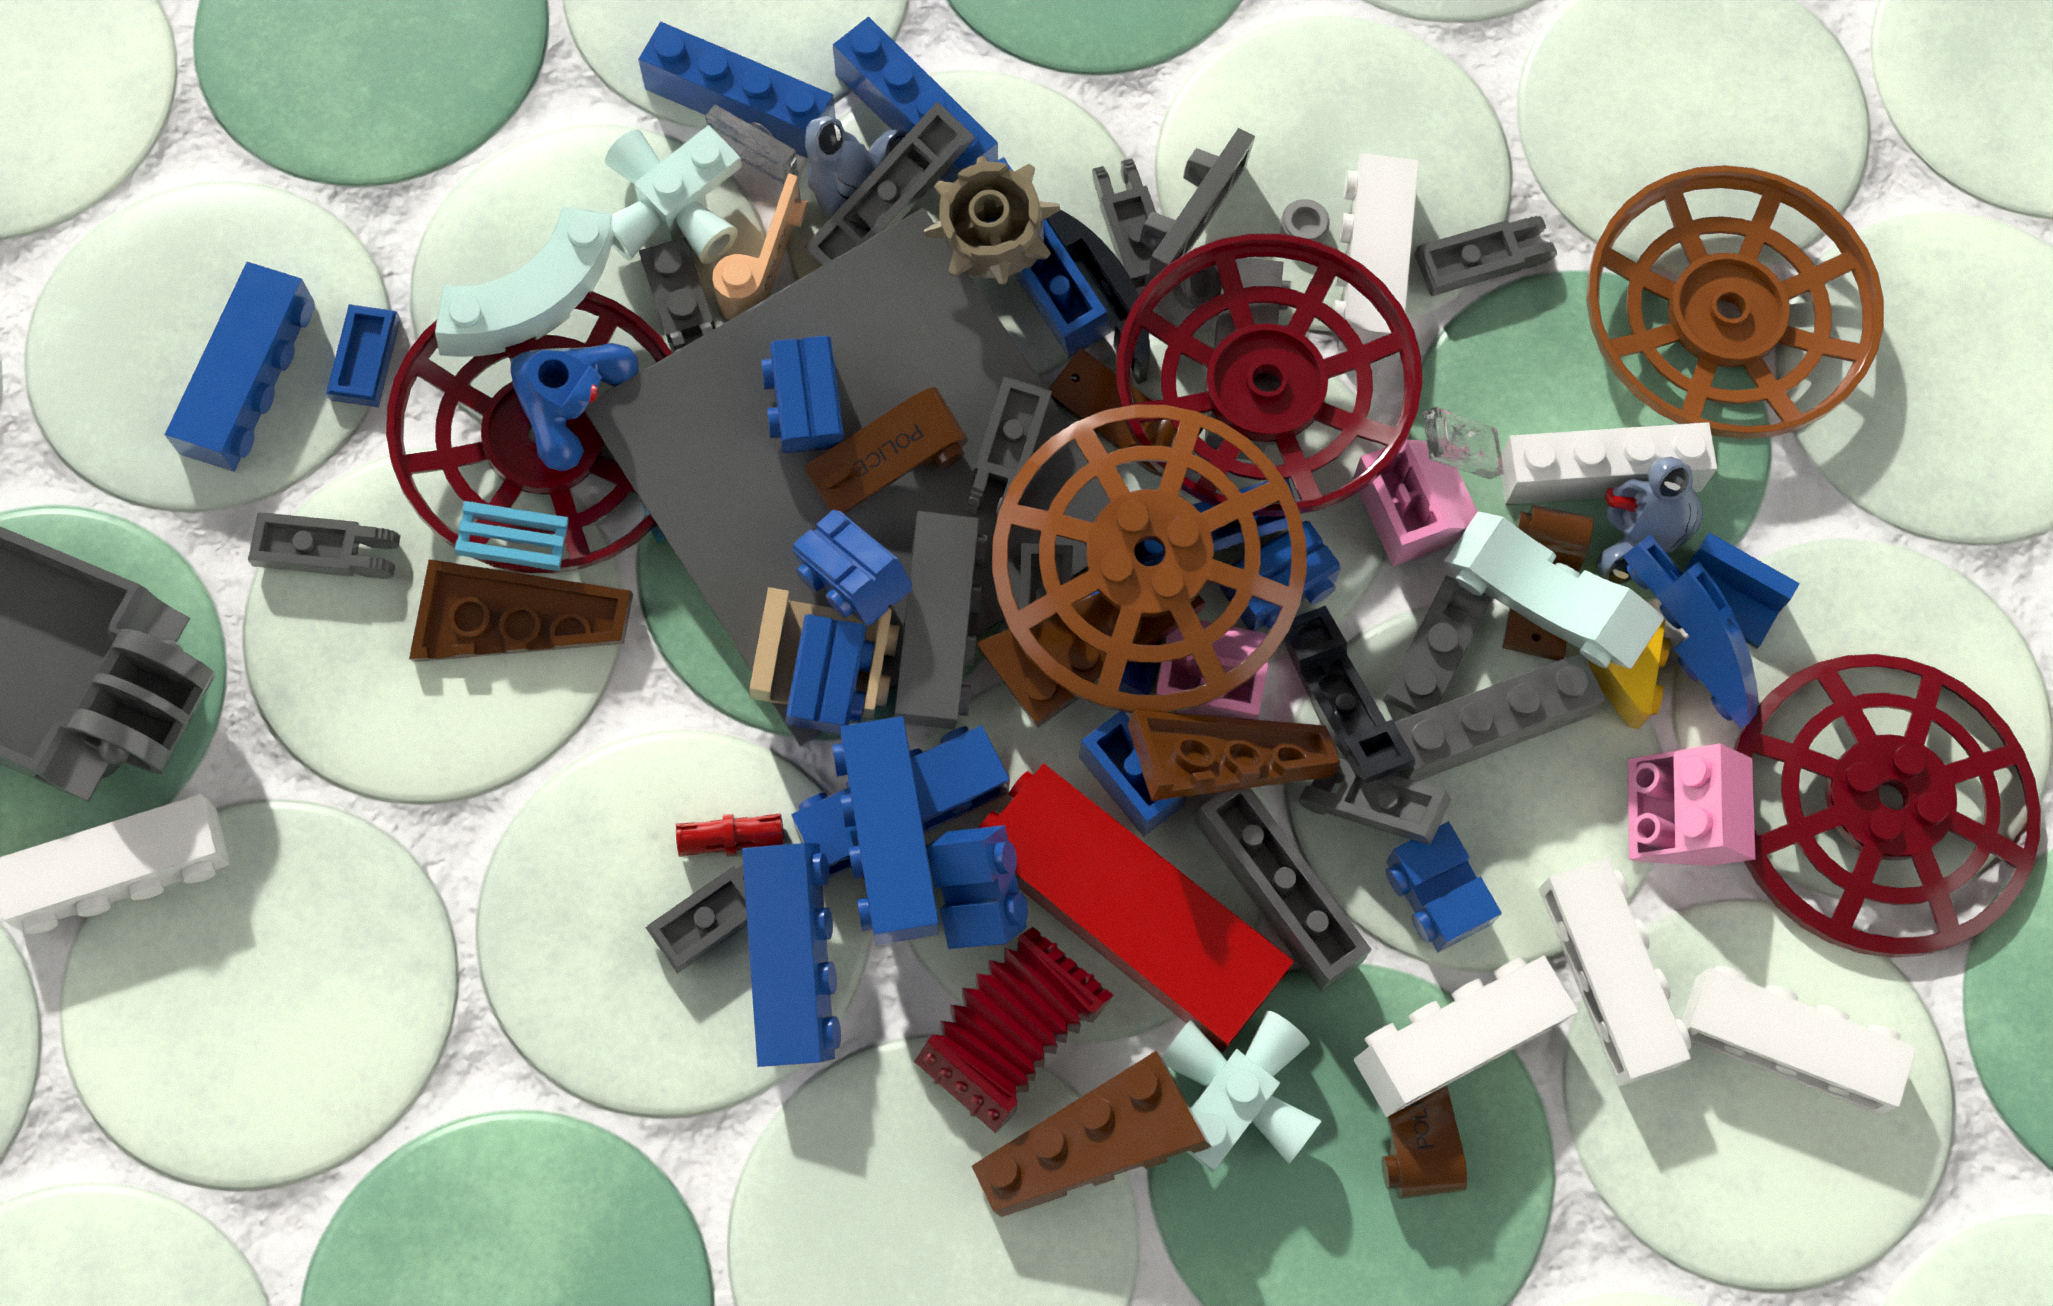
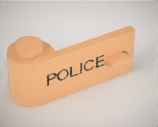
M789 173L787 175L759 258L742 254L729 255L720 260L713 270L712 280L720 313L728 321L770 297L793 227H801L808 207L807 200H802L801 202L798 176Z

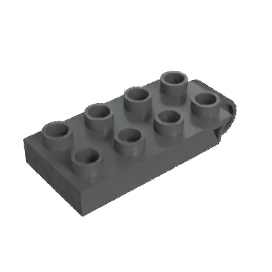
M0 527V765L87 802L90 801L101 779L114 773L123 762L151 773L162 774L215 677L214 672L209 667L184 652L180 644L177 643L190 617L165 604L138 583Z

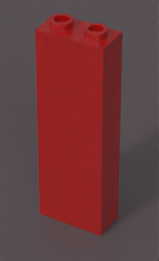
M1045 763L1041 765L1034 775L1026 771L1016 781L1008 794L1013 798L1012 801L1001 813H998L996 810L991 811L978 827L1005 825L1008 841L1013 844L1016 851L1017 865L1015 874L1018 888L1187 1024L1192 1020L1208 1040L1224 1053L1288 973L1294 961Z

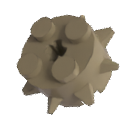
M980 156L977 158L975 165L962 169L957 174L958 179L954 183L943 181L936 183L934 188L941 197L939 208L940 221L924 229L925 237L946 239L952 254L949 274L956 277L966 272L972 277L996 278L999 285H1004L1007 283L1008 276L1018 273L1024 268L1031 267L1037 258L1046 260L1051 253L1043 242L1044 220L1061 211L1059 203L1039 201L1032 183L1035 173L1034 166L1027 164L1016 171L1008 169L1007 164L988 162L984 156ZM991 219H998L995 222H988Z

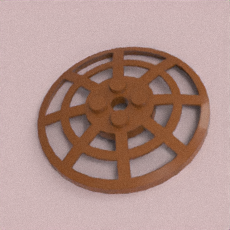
M1729 165L1696 167L1670 174L1647 185L1628 199L1610 219L1594 249L1587 274L1586 303L1590 327L1601 354L1615 376L1636 398L1658 414L1678 424L1709 422L1711 435L1739 439L1774 437L1800 430L1826 417L1849 397L1867 374L1878 352L1884 326V298L1879 274L1868 248L1852 225L1831 204L1808 188L1783 176L1755 168ZM1724 188L1749 191L1762 196L1751 221L1724 216L1693 220L1683 193L1702 189ZM1663 200L1665 201L1674 227L1655 239L1643 252L1637 263L1612 249L1618 236L1633 219L1650 206ZM1780 203L1794 208L1814 222L1835 243L1842 254L1814 266L1810 258L1795 243L1770 228ZM1723 233L1739 235L1745 238L1738 254L1716 253L1708 255L1700 235ZM1680 243L1690 265L1682 272L1676 283L1650 271L1652 265L1663 253ZM1763 244L1783 256L1796 269L1798 275L1780 281L1768 267L1757 261ZM1604 267L1629 281L1626 310L1629 327L1632 332L1631 335L1609 339L1604 328L1599 305L1600 280ZM1851 271L1858 285L1862 305V334L1860 343L1829 337L1832 310L1825 284ZM1643 289L1668 301L1669 324L1646 330L1641 311ZM1806 292H1809L1814 309L1813 333L1788 326L1790 316L1789 300ZM1728 301L1735 304L1740 311V317L1736 319L1724 317L1718 311L1717 303ZM1679 341L1688 352L1698 358L1692 379L1672 367L1656 348ZM1777 343L1806 351L1804 358L1796 368L1779 380L1775 379L1763 360L1775 348ZM1642 352L1646 360L1661 376L1676 387L1687 392L1682 409L1668 404L1647 389L1628 370L1620 357ZM1822 356L1853 362L1846 377L1833 393L1816 407L1803 414L1786 394V392L1792 390L1807 378ZM1717 366H1743L1757 388L1728 390L1711 387ZM1706 400L1728 404H1748L1766 400L1782 422L1771 425L1741 426L1703 419L1701 414Z
M1131 405L1104 410L1076 421L1051 437L1027 460L1011 483L999 510L993 537L992 572L998 604L1009 631L1026 657L1048 679L1072 695L1102 708L1131 714L1134 710L1172 713L1194 709L1224 697L1247 682L1272 658L1288 634L1301 603L1307 573L1306 539L1301 515L1288 484L1272 461L1247 437L1224 422L1197 411L1168 405ZM1134 418H1165L1180 421L1172 448L1165 446H1134L1107 453L1093 429L1108 423ZM1200 428L1219 435L1239 448L1261 470L1268 483L1241 494L1237 486L1220 469L1203 458L1192 454ZM1074 439L1089 464L1079 469L1063 485L1053 499L1048 511L1018 505L1025 488L1039 468L1062 446ZM1139 461H1161L1167 463L1159 489H1142L1132 492L1127 488L1116 467ZM1187 469L1196 472L1211 482L1224 495L1227 501L1200 513L1190 502L1179 496ZM1097 477L1110 503L1098 514L1095 521L1092 523L1064 515L1066 508L1076 494L1087 483ZM1278 501L1285 513L1291 539V574L1288 586L1258 575L1261 564L1260 539L1257 524L1252 513ZM1236 520L1239 521L1245 545L1243 569L1213 559L1214 546L1211 532ZM1011 525L1041 532L1039 565L1047 594L1019 610L1013 596L1008 571V539ZM1057 536L1087 544L1086 561L1088 571L1062 586L1058 579L1055 564V541ZM1145 540H1153L1161 544L1165 551L1163 561L1155 566H1145L1138 562L1134 550L1139 543ZM1207 580L1237 590L1225 611L1211 625L1203 629L1191 602L1202 591ZM1098 591L1107 602L1120 610L1112 637L1103 634L1088 624L1075 611L1072 604ZM1254 596L1282 607L1276 622L1261 644L1240 665L1225 673L1211 644L1219 640L1236 624L1247 608L1251 597ZM1058 614L1063 623L1078 638L1096 650L1106 653L1098 685L1080 678L1059 664L1038 643L1030 629ZM1172 614L1184 638L1181 641L1164 645L1132 644L1140 617H1160ZM1193 655L1206 684L1191 690L1165 695H1134L1118 691L1127 660L1138 663H1161Z

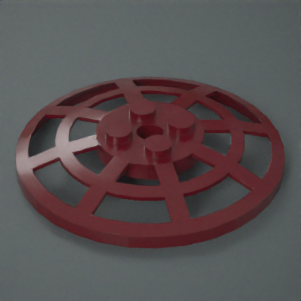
M1245 234L1222 238L1197 247L1171 262L1148 283L1133 304L1122 328L1116 359V385L1121 407L1131 405H1168L1199 413L1213 411L1219 421L1224 422L1249 440L1275 442L1285 464L1275 467L1283 479L1291 478L1301 500L1296 502L1300 514L1319 511L1345 501L1369 486L1391 465L1406 443L1416 418L1423 384L1421 354L1414 329L1402 305L1384 282L1363 264L1333 247L1311 239L1285 234ZM1279 257L1305 262L1318 268L1305 293L1277 286H1251L1243 288L1236 259ZM1216 265L1223 294L1215 296L1198 306L1183 320L1179 327H1176L1153 311L1160 300L1179 283L1203 269ZM1336 276L1351 284L1372 303L1386 321L1391 331L1390 334L1363 345L1358 334L1347 320L1332 307L1323 303ZM1273 303L1295 308L1296 311L1287 327L1270 323L1255 324L1249 304ZM1229 310L1235 331L1224 338L1216 349L1192 337L1208 320ZM1314 318L1333 331L1347 351L1323 359L1318 348L1305 337ZM1144 329L1168 345L1161 369V393L1163 400L1134 403L1131 391V364L1136 341L1141 330ZM1399 352L1403 365L1404 396L1400 417L1396 427H1392L1367 419L1373 394V377L1370 364ZM1181 355L1207 368L1205 392L1178 397L1176 373ZM1354 370L1356 374L1357 395L1353 412L1350 413L1325 403L1328 379ZM1262 373H1269L1279 380L1281 386L1275 391L1264 392L1254 385L1253 378ZM1134 418L1125 420L1138 446H1154L1148 439L1141 423L1168 419ZM1170 420L1177 432L1180 421ZM1314 421L1342 431L1328 447L1306 459L1296 438V435L1306 430ZM1199 436L1197 437L1193 451L1199 457L1220 469L1225 475L1231 473L1244 478L1267 480L1256 465L1236 460L1241 450L1225 439L1218 450H1215ZM1356 437L1385 446L1378 458L1357 478L1338 490L1322 496L1311 472L1319 470L1337 459L1351 446ZM1149 461L1161 474L1164 473L1166 462ZM1202 476L1197 483L1184 477L1181 489L1198 500L1213 506L1227 501L1224 495L1216 493L1217 488ZM1274 503L1252 513L1253 516H1285L1280 503Z
M592 291L591 294L588 292L585 298L574 308L599 317L586 343L558 335H544L537 340L533 337L519 344L505 347V352L474 356L456 375H453L429 359L438 348L435 335L436 320L423 331L406 353L394 378L387 404L386 437L391 465L403 495L418 517L441 540L455 548L459 534L452 531L431 510L418 491L412 477L413 474L443 470L446 480L463 502L468 501L512 508L522 491L533 494H550L556 516L568 517L565 544L570 558L562 559L560 571L473 558L496 568L521 573L555 574L584 569L617 556L638 543L657 526L651 515L648 514L623 537L604 548L590 552L582 527L588 526L609 514L625 500L630 491L635 494L637 493L618 464L601 456L604 442L584 411L578 418L570 419L566 422V426L579 437L584 450L578 465L564 472L548 468L538 457L536 443L528 437L532 425L521 408L514 391L513 382L511 381L502 387L492 398L470 385L487 368L506 358H509L511 363L512 358L526 351L550 348H584L608 344L617 327L630 334L650 353L656 363L672 354L663 338L640 316L617 301ZM417 377L444 393L436 417L435 443L437 450L406 454L404 446V415L410 391ZM458 403L483 416L481 423L482 442L452 447V422ZM483 462L489 463L493 471L503 480L490 503L484 501L470 488L458 467ZM590 473L616 485L600 502L583 512L577 513L570 488L581 483ZM480 519L476 521V523L550 535L555 534V531ZM474 535L470 537V542L487 544L490 538Z
M1881 654L1846 655L1818 662L1793 674L1773 689L1759 704L1757 714L1749 724L1743 727L1735 742L1734 750L1752 758L1754 753L1784 763L1781 777V799L1787 824L1761 835H1757L1755 830V860L1744 861L1757 885L1779 910L1801 928L1828 943L1861 954L1889 958L1923 956L1950 949L1978 935L2000 918L2022 892L2033 869L2040 841L2041 807L2036 780L2025 751L2009 725L1985 699L1963 682L1935 667L1907 658ZM1857 667H1883L1902 670L1920 676L1921 679L1916 698L1891 693H1865L1853 696L1837 671ZM1816 679L1818 680L1833 704L1825 707L1812 717L1796 735L1793 743L1761 734L1768 719L1785 699L1805 684ZM1941 687L1953 692L1975 709L1997 733L2004 746L1983 752L1977 741L1961 724L1947 713L1936 708ZM1868 708H1891L1910 712L1911 715L1904 736L1891 734L1876 735L1863 710ZM1840 717H1842L1856 742L1839 759L1809 749L1818 734ZM1931 723L1937 724L1950 734L1969 757L1945 765L1932 750L1924 745ZM2014 765L2022 783L2027 810V836L2024 848L1998 833L2001 801L1994 772ZM1801 769L1828 778L1825 789L1827 808L1805 817L1799 795ZM1979 777L1985 801L1983 824L1957 812L1955 784ZM1890 785L1901 793L1903 798L1901 809H1890L1881 802L1879 797L1880 786ZM1836 828L1850 845L1859 850L1860 853L1852 873L1831 859L1817 843L1814 836ZM1949 831L1976 846L1958 869L1943 878L1932 847L1938 844ZM1797 843L1802 854L1818 872L1836 886L1844 889L1832 917L1829 918L1815 910L1798 896L1776 872L1767 855ZM1990 853L2016 868L2010 882L1996 900L1976 917L1959 925L1949 893L1956 891L1973 878L1987 861ZM1912 858L1922 886L1897 888L1878 885L1872 882L1881 860L1900 861ZM1865 899L1891 905H1913L1929 902L1938 933L1927 936L1896 938L1869 934L1854 929L1852 926Z

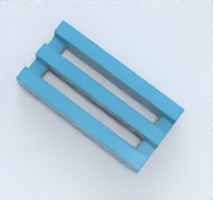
M464 501L463 516L459 525V537L455 546L456 555L560 571L568 517ZM474 519L555 531V535L474 523L473 521ZM474 535L515 543L552 548V554L470 542V537Z

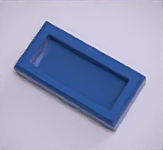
M348 305L326 392L330 401L379 408L401 320L397 311Z

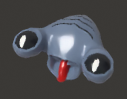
M821 116L810 121L806 127L805 148L809 159L807 171L808 187L814 193L822 215L827 221L907 135L904 130H887L873 143L868 151L865 145L859 143L854 135L843 129L842 123L838 119L830 116Z
M1672 456L1659 458L1654 461L1649 469V481L1629 479L1615 488L1606 490L1607 519L1613 526L1621 530L1624 536L1619 542L1601 552L1596 562L1599 577L1618 585L1632 580L1627 571V565L1629 564L1622 556L1649 534L1668 554L1685 544L1699 530L1703 521V508L1698 494L1692 488V470L1682 460Z

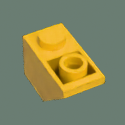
M1666 618L1631 669L1611 662L1607 668H1602L1587 659L1600 689L1630 728L1640 729L1651 714L1657 715L1661 706L1663 685L1656 684L1659 667L1663 668L1667 662L1671 639L1664 637Z

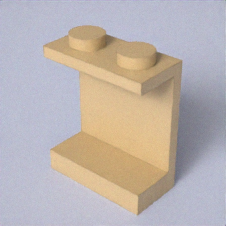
M768 587L749 688L750 699L788 705L804 615L811 614L834 620L864 623L854 614L845 619L834 608L789 601V591ZM890 608L871 626L865 625L867 626L865 640L873 641L875 644L869 673L859 671L856 691L866 692L861 718L873 720L875 705L886 707L891 676L881 674L884 655L895 657L900 626L890 624L892 613Z

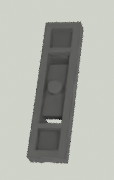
M936 102L804 248L822 265H825L901 221L976 138L940 103Z
M1238 128L1220 156L1198 148L1193 151L1186 163L1183 178L1198 187L1176 220L1152 212L1143 225L1140 242L1155 251L1151 256L1150 271L1146 276L1143 287L1146 288L1148 283L1171 262L1191 251L1245 170L1255 140L1254 135Z

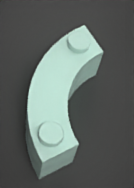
M561 206L558 222L548 242L523 267L510 275L484 284L471 286L443 285L435 330L439 355L471 357L505 352V347L519 344L533 337L537 340L570 318L571 311L585 298L588 292L591 294L604 271L613 241V215Z
M1478 511L1444 561L1459 573L1455 580L1465 589L1478 596H1482L1485 591L1536 625L1580 648L1579 652L1592 663L1602 668H1607L1611 662L1631 669L1665 617L1628 587L1605 580L1586 570L1580 574L1564 564H1552L1556 558L1553 551L1525 534L1506 518Z

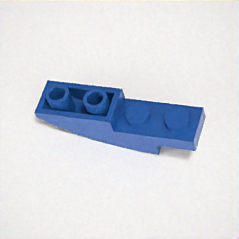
M1649 534L1622 556L1629 564L1627 565V571L1638 586L1645 590L1649 588L1662 603L1660 610L1666 620L1676 629L1683 628L1688 634L1674 648L1679 655L1677 659L1682 670L1692 680H1700L1713 695L1711 696V701L1718 713L1728 721L1734 720L1742 729L1757 714L1759 701L1752 659L1735 615L1719 587L1699 561L1682 573Z

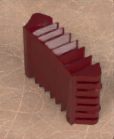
M1031 927L1019 935L1017 951L1004 947V963L989 960V975L976 973L977 989L962 988L964 1006L950 1004L953 1022L940 1020V1030L943 1035L932 1034L914 1063L934 1080V1084H939L966 1107L972 1117L976 1116L996 1134L1017 1111L1018 1101L1016 1092H1028V1080L1035 1081V1067H1044V1053L1056 1054L1058 1047L1056 1041L1066 1043L1068 1031L1079 1034L1080 1021L1093 1023L1114 995L1106 988L1101 987L1102 984L1094 979V974L1087 973L1083 968H1079L1078 964L1070 957L1067 958L1065 953L1058 948L1057 943H1052L1046 937H1042L1037 929Z

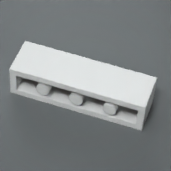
M1361 153L1356 171L1348 170L1346 176L1344 200H1352L1351 214L1343 213L1339 242L1348 243L1347 255L1363 264L1384 282L1405 311L1419 160ZM1336 276L1335 286L1343 287L1342 301H1334L1333 309L1347 320L1358 334L1362 344L1364 345L1390 334L1391 331L1386 321L1372 303L1351 284ZM1338 338L1337 349L1346 350Z
M1706 422L1511 435L1498 459L1505 505L1605 498L1607 489L1615 488L1629 479L1649 481V469L1654 461L1670 456L1680 459L1690 466L1693 477L1692 488L1695 492H1701L1717 470L1710 424Z
M198 794L0 857V909L3 921L21 932L25 931L27 934L42 933L54 929L58 926V920L77 914L80 917L96 916L111 909V903L130 897L132 900L149 899L161 894L164 891V886L180 881L198 883L216 875L215 870L230 866L216 807L202 794Z
M1607 857L1550 876L1538 889L1617 1086L1621 1087L1677 1068L1690 1060L1691 1057L1688 1050L1691 1049V1040L1689 1033L1680 1019L1675 1020L1667 1001L1670 998L1668 982L1662 971L1658 968L1654 969L1647 952V949H1649L1648 934L1639 919H1633L1626 902L1629 898V891L1622 873L1619 870H1613Z
M1545 955L1528 964L1524 962L1522 957L1516 958L1494 971L1497 978L1494 982L1483 986L1478 978L1451 994L1455 1002L1441 1008L1437 1001H1433L1408 1016L1412 1022L1409 1026L1397 1031L1394 1024L1391 1023L1365 1038L1369 1047L1353 1060L1386 1117L1552 1030L1578 1012Z
M1716 966L1713 969L1709 967L1695 977L1682 1018L1691 1042L1879 1115L1886 1114L1900 1107L1917 1047L1900 1041L1901 1035L1898 1032L1883 1026L1869 1025L1866 1028L1848 1021L1849 1015L1846 1012L1831 1006L1819 1005L1817 1008L1806 1005L1797 1001L1798 996L1794 992L1782 987L1770 985L1762 988L1746 981L1747 976L1744 973L1733 968Z

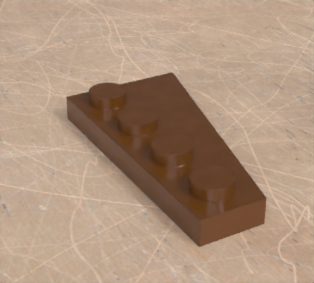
M429 559L409 660L423 662L624 644L633 593L630 590Z
M1100 593L1072 604L1075 611L1088 624L1103 634L1112 637L1120 610L1107 602ZM1200 595L1191 602L1196 615L1206 608L1205 601ZM1058 614L1030 629L1038 643L1059 664L1080 678L1098 685L1106 653L1096 650L1078 638L1063 623ZM1172 614L1160 617H1140L1132 644L1155 645L1178 628ZM1009 629L976 642L979 651L1037 728L1079 699L1048 679L1026 657Z
M1134 710L1128 722L1131 738L1152 801L1328 778L1334 776L1340 764L1326 725Z
M1155 1051L973 1164L972 1168L992 1210L1000 1217H1004L1067 1196V1191L1090 1183L1097 1186L1115 1180L1114 1175L1141 1166L1148 1169L1167 1163L1168 1157L1189 1150L1197 1153L1212 1148L1164 1059Z

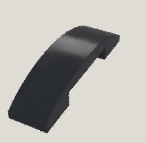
M1061 210L1046 218V221L1074 263L1082 262L1120 322L1115 325L1113 346L1118 352L1122 328L1133 304L1139 297L1137 290L1125 268L1110 248L1091 229ZM1144 329L1141 330L1136 341L1131 364V374L1137 384L1147 380L1150 361L1149 333Z
M1326 605L1296 616L1288 634L1284 638V643L1314 708L1323 724L1326 725L1336 746L1353 770L1368 784L1414 766L1415 758L1393 720L1386 722L1348 657L1347 641Z

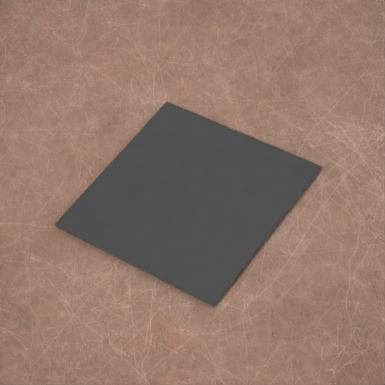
M924 207L641 371L629 380L597 397L593 403H589L584 410L589 421L751 672H753L768 587L789 591V601L833 608L826 599L827 591L822 588L817 593H814L798 576L796 569L801 564L792 551L793 544L810 529L816 530V524L830 513L829 508L804 468L806 464L830 449H811L805 452L784 453L781 449L780 438L770 439L767 408L776 407L774 389L764 390L761 359H770V343L777 340L796 338L802 340L806 337L826 335L831 337L843 427V440L918 392L931 387H937L968 438V442L962 447L965 453L964 456L943 469H938L936 464L931 466L921 464L844 515L896 556L908 577L910 574L917 511L979 518L978 534L987 535L984 565H974L972 584L982 585L979 614L969 615L967 634H974L978 637L1005 620L997 599L992 572L993 537L997 523L995 512L1000 498L1004 495L1007 484L988 478L984 488L985 496L981 508L977 510L976 514L965 510L976 478V474H973L1003 377L1006 376L1043 389L1046 388L970 275L966 272L956 277L949 274L952 254L945 239L925 237L924 229L935 223ZM1051 396L1033 454L1051 437L1070 426ZM1074 439L1062 446L1039 468L1025 488L1018 505L1048 511L1053 499L1063 485L1079 469L1089 464ZM1097 477L1087 483L1076 494L1066 508L1064 515L1092 523L1095 521L1098 514L1110 503ZM1011 525L1008 539V571L1013 596L1019 608L1021 543L1039 544L1041 532ZM1057 536L1055 544L1073 545L1072 577L1087 569L1085 543ZM907 594L895 605H888V608L892 609L890 624L900 626L895 657L884 655L881 674L891 676L889 691L897 687ZM771 702L799 747L823 733V731L817 729L811 730L789 726L786 724L788 705Z

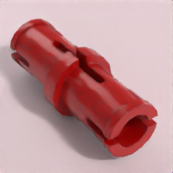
M776 813L735 818L734 814H724L723 819L676 823L678 856L684 857L726 852V856H736L742 848L784 845L782 814Z

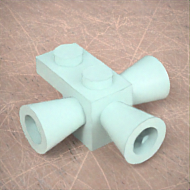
M709 125L662 162H660L640 130H631L613 143L606 154L605 163L608 167L634 183L638 198L637 203L613 214L612 246L625 259L630 261L657 228L669 241L676 240L684 235L703 264L716 261L730 249L736 240L738 230L708 210L705 196L742 167L741 157Z
M1266 1011L1246 1054L1244 1055L1236 1049L1227 1061L1194 1022L1190 1020L1162 1055L1168 1068L1207 1087L1191 1110L1212 1148L1193 1153L1191 1150L1186 1152L1212 1173L1251 1122L1288 1164L1292 1162L1321 1123V1120L1271 1096L1280 1084L1273 1076L1310 1045L1307 1037L1297 1027L1282 1016L1272 1011Z

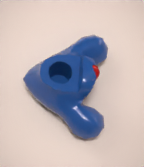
M608 343L584 348L536 349L523 352L511 359L510 373L514 391L522 410L532 425L537 455L548 468L564 472L578 465L584 450L579 437L566 426L567 420L578 418L588 404L593 403L597 399L600 381L616 387L639 373L638 357L629 347Z

